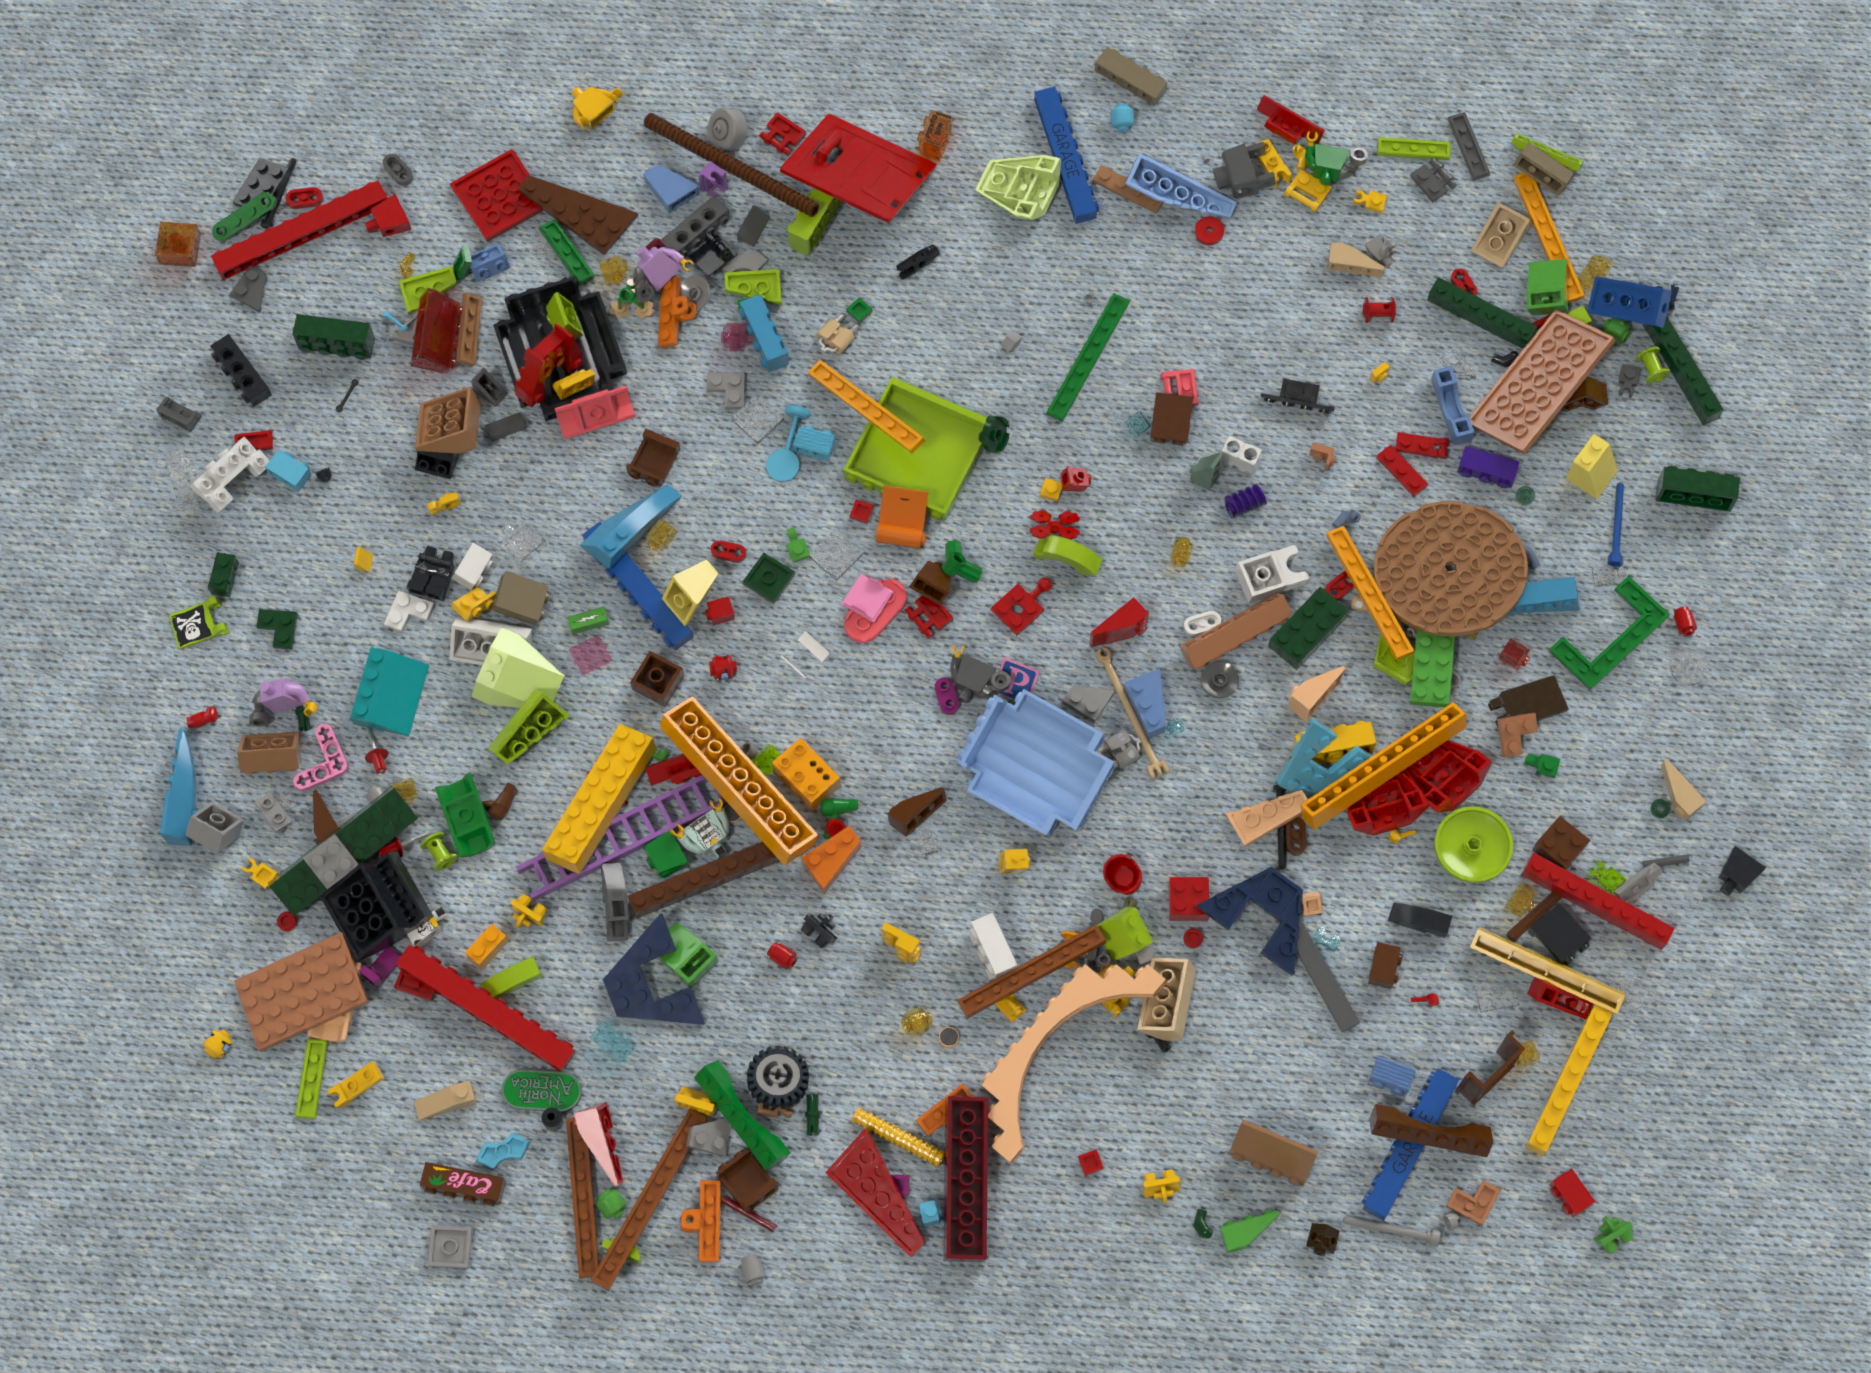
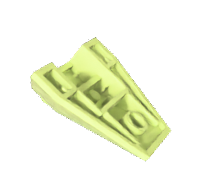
M1047 155L990 160L975 191L1016 217L1029 220L1039 218L1045 215L1059 187L1061 159Z
M501 627L476 679L472 697L488 705L520 708L532 692L537 689L554 702L565 675L521 635Z

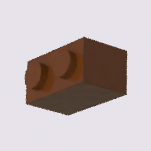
M1377 942L1368 984L1391 989L1393 984H1397L1399 973L1396 972L1397 965H1401L1403 954H1400L1401 947Z

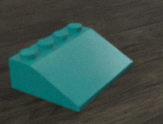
M370 647L350 716L353 725L409 736L429 665L389 650Z

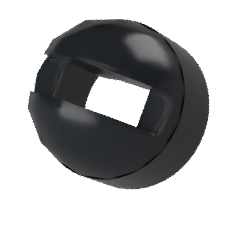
M329 467L315 472L319 481L324 483L326 482L325 477H327L328 481L332 477Z

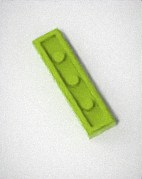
M1378 137L1377 156L1450 160L1451 142Z
M307 1039L295 1113L296 1118L316 1120L328 1045L326 1040Z

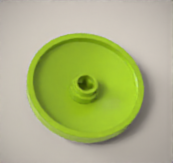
M1463 807L1451 812L1442 820L1435 834L1434 850L1439 864L1455 879L1466 883H1484L1499 876L1508 866L1513 853V838L1507 824L1494 812L1481 807Z

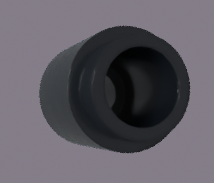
M548 1108L542 1113V1122L547 1130L557 1131L563 1126L564 1120L558 1109ZM555 1116L554 1120H549V1118Z

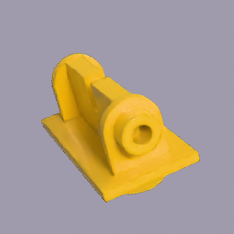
M1013 994L995 1004L1011 1023L1027 1011Z

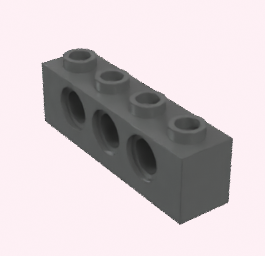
M713 195L660 241L666 248L674 249L686 258L692 248H697L701 245L707 232L714 233L718 226H723L728 222L730 217L729 209ZM681 240H686L685 243H679Z

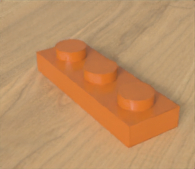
M963 1083L915 1120L927 1136L945 1123V1099L948 1096L973 1097Z

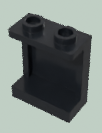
M1560 903L1528 930L1532 937L1536 936L1558 960V963L1565 964L1566 966L1575 959L1574 955L1578 951L1583 953L1590 946L1588 943L1591 937Z

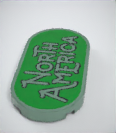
M516 1070L510 1073L503 1081L502 1096L509 1106L517 1110L544 1112L548 1108H556L560 1113L568 1112L580 1102L582 1089L577 1078L570 1073Z

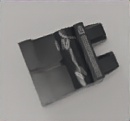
M427 546L424 552L418 556L411 580L408 581L407 589L410 593L425 597L427 595L429 598L444 601L455 568L453 564L454 554L445 550L442 557L438 558L436 557L437 549Z

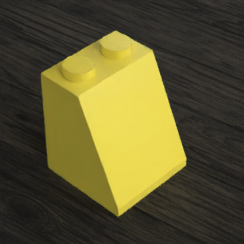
M1593 434L1573 461L1566 477L1568 481L1596 499L1599 498L1618 472L1610 444Z
M707 560L674 575L662 597V600L684 626L689 624L708 595L718 575L715 568Z

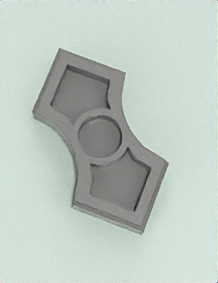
M753 249L747 254H737L720 269L725 273L761 270L768 263V259Z

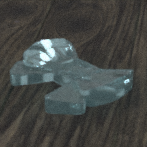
M1323 926L1317 928L1313 936V944H1321L1323 947H1328L1332 952H1336L1340 945V938L1338 934L1334 935L1331 939L1326 938L1325 927Z

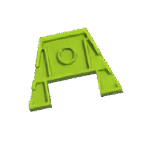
M1380 633L1373 667L1407 686L1412 682L1415 649L1412 655L1396 661Z

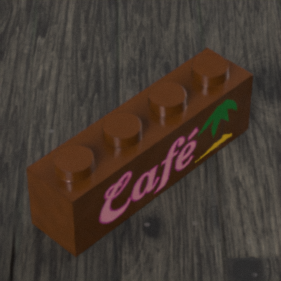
M425 1162L420 1181V1187L424 1189V1193L436 1195V1192L444 1193V1197L455 1199L456 1196L464 1197V1201L471 1203L479 1200L483 1201L484 1205L494 1207L495 1204H501L506 1184L504 1177Z

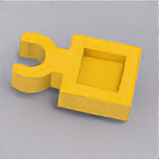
M1356 190L1355 195L1360 196L1361 199L1354 198V204H1366L1365 209L1383 213L1387 198L1386 194L1369 191V195H1366L1362 190Z
M457 492L446 493L439 498V501L427 503L431 515L441 510L446 511L461 505Z
M248 858L252 867L245 868L242 866V870L246 874H253L250 877L251 880L268 890V882L275 878L278 873L264 863H261L258 867L254 859Z

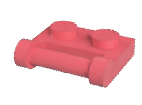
M1194 369L1166 371L1160 374L1164 385V393L1172 394L1170 380L1176 379L1177 394L1193 397L1192 406H1198Z

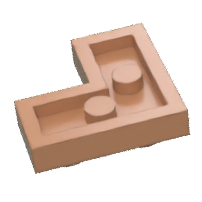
M1536 713L1497 719L1502 757L1523 754L1521 735L1538 732Z
M1484 1180L1480 1183L1474 1197L1455 1188L1446 1207L1482 1226L1500 1189Z

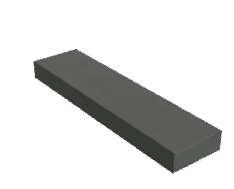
M1463 112L1449 116L1448 122L1472 180L1490 176V171L1466 113Z

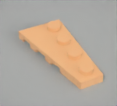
M1303 790L1280 796L1278 799L1267 800L1258 805L1241 808L1242 810L1231 811L1225 814L1244 846L1247 847L1300 816V805L1308 799Z

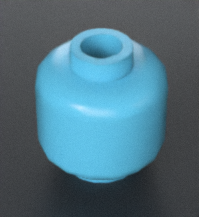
M1128 104L1115 105L1110 112L1111 125L1113 128L1118 129V132L1129 131V128L1135 123L1134 110Z

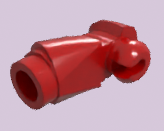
M210 706L206 709V712L202 711L187 717L188 728L197 729L207 723H215L218 719V712L215 707Z

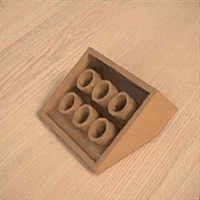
M471 386L420 403L415 443L416 451L462 453L476 448L481 402Z
M1242 1120L1229 1154L1236 1161L1243 1162L1245 1160L1250 1162L1251 1166L1255 1169L1262 1170L1264 1168L1270 1171V1175L1277 1178L1283 1176L1289 1179V1183L1299 1186L1300 1184H1305L1318 1151Z

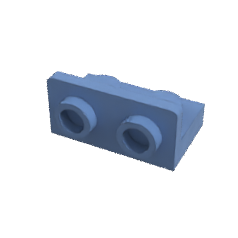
M499 243L471 254L472 263L470 269L476 282L510 269L506 255Z

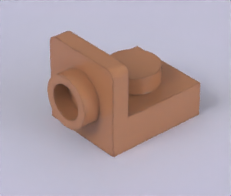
M1312 443L1309 455L1318 461L1327 460L1324 471H1328L1329 466L1333 467L1336 456L1333 455L1334 448Z

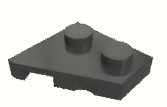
M250 265L230 292V296L260 313L266 274Z

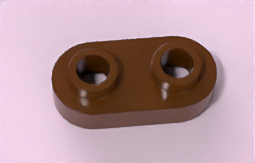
M1296 817L1286 823V849L1293 856L1303 854L1306 848V824L1300 817ZM1297 825L1299 829L1295 831L1292 829V826ZM1298 844L1299 849H1294L1292 845Z

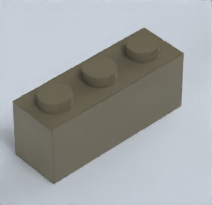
M1529 142L1513 164L1514 167L1557 196L1573 175L1572 171Z

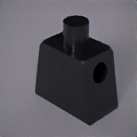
M1734 846L1718 876L1719 879L1724 881L1720 891L1727 896H1730L1734 889L1742 893L1762 874L1766 867Z

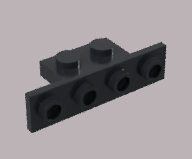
M1283 378L1280 396L1261 393L1264 401L1269 403H1275V400L1282 401V405L1293 407V404L1301 405L1300 409L1311 411L1313 407L1318 408L1320 413L1330 414V411L1335 409V407L1316 404L1320 385Z

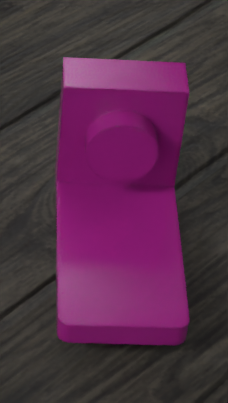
M387 947L369 968L364 965L359 972L363 978L378 989L397 967L396 962L401 956L390 947Z

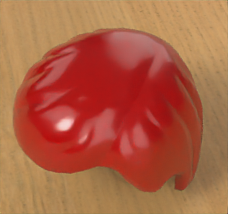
M1116 854L1108 858L1104 864L1103 876L1112 891L1124 895H1132L1139 890L1143 879L1142 871L1130 856Z

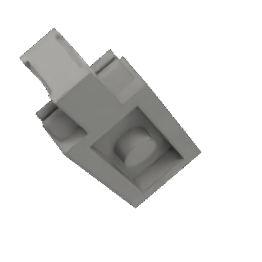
M1653 863L1643 868L1614 891L1615 896L1631 904L1654 886V879L1663 873L1661 867Z

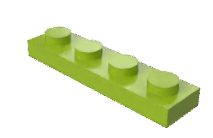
M1518 133L1515 134L1511 142L1519 150H1523L1529 142L1572 172H1575V170L1579 171L1584 162L1581 159Z

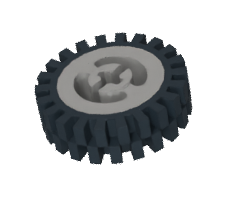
M770 1046L767 1047L765 1052L763 1049L759 1051V1055H755L753 1061L749 1063V1069H747L748 1090L751 1092L752 1098H756L758 1104L760 1102L763 1103L765 1108H768V1106H772V1110L776 1109V1107L785 1109V1106L791 1108L794 1102L796 1104L800 1102V1098L805 1096V1091L808 1089L809 1070L807 1063L802 1060L800 1054L797 1056L796 1051L793 1049L790 1052L788 1047L785 1046L784 1049H780V1046H775V1049H771ZM769 1069H771V1070H770V1075H769V1085H768V1084L764 1081V1078H763V1077H764L765 1073H766ZM788 1071L792 1076V1081L785 1087Z

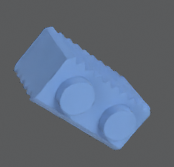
M1378 1056L1369 1082H1372V1086L1379 1089L1384 1087L1391 1089V1093L1395 1095H1407L1416 1069Z

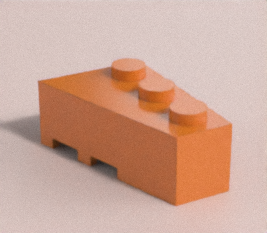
M848 826L801 858L802 865L823 894L827 892L842 870L859 851L861 840L853 829Z

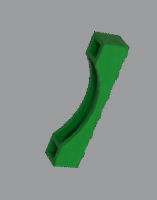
M717 1060L705 1065L694 1076L697 1083L766 1171L781 1164L791 1153L778 1136L762 1127L745 1110L734 1091L730 1074L720 1061Z

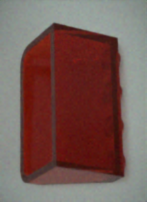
M427 288L419 299L410 366L447 374L450 369H453L455 364L453 352L457 348L455 337L460 328V324L457 322L458 317L461 316L462 307L459 302L435 289Z

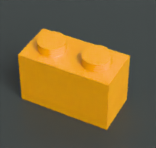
M491 923L468 948L465 954L471 962L483 970L509 941L506 935Z

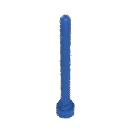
M1622 482L1616 485L1612 552L1608 556L1607 561L1608 566L1621 567L1623 565V556L1620 553L1624 484Z

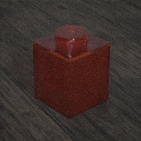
M1510 638L1498 659L1519 670L1521 666L1525 667L1530 659L1528 656L1530 649Z

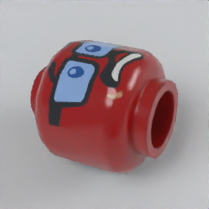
M730 655L714 656L712 661H709L710 676H714V679L717 681L730 680L733 678V672H737L736 661H732Z

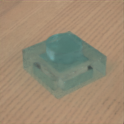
M1138 411L1125 422L1135 438L1151 427L1141 411Z

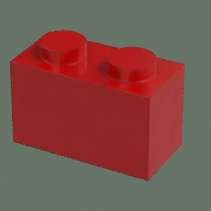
M1572 1168L1549 1184L1551 1194L1554 1198L1560 1199L1563 1204L1561 1205L1563 1211L1568 1216L1571 1215L1572 1218L1596 1202Z

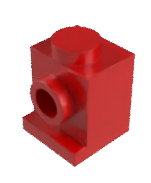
M1067 466L1060 473L1063 491L1081 492L1091 484V475L1087 474V469Z

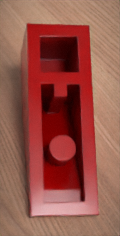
M1534 977L1527 992L1529 996L1540 1003L1585 1020L1593 1003L1536 977Z

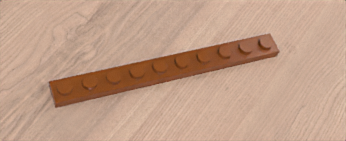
M689 1108L591 1279L593 1284L609 1292L690 1150L689 1147H686L690 1127L704 1124L707 1117Z

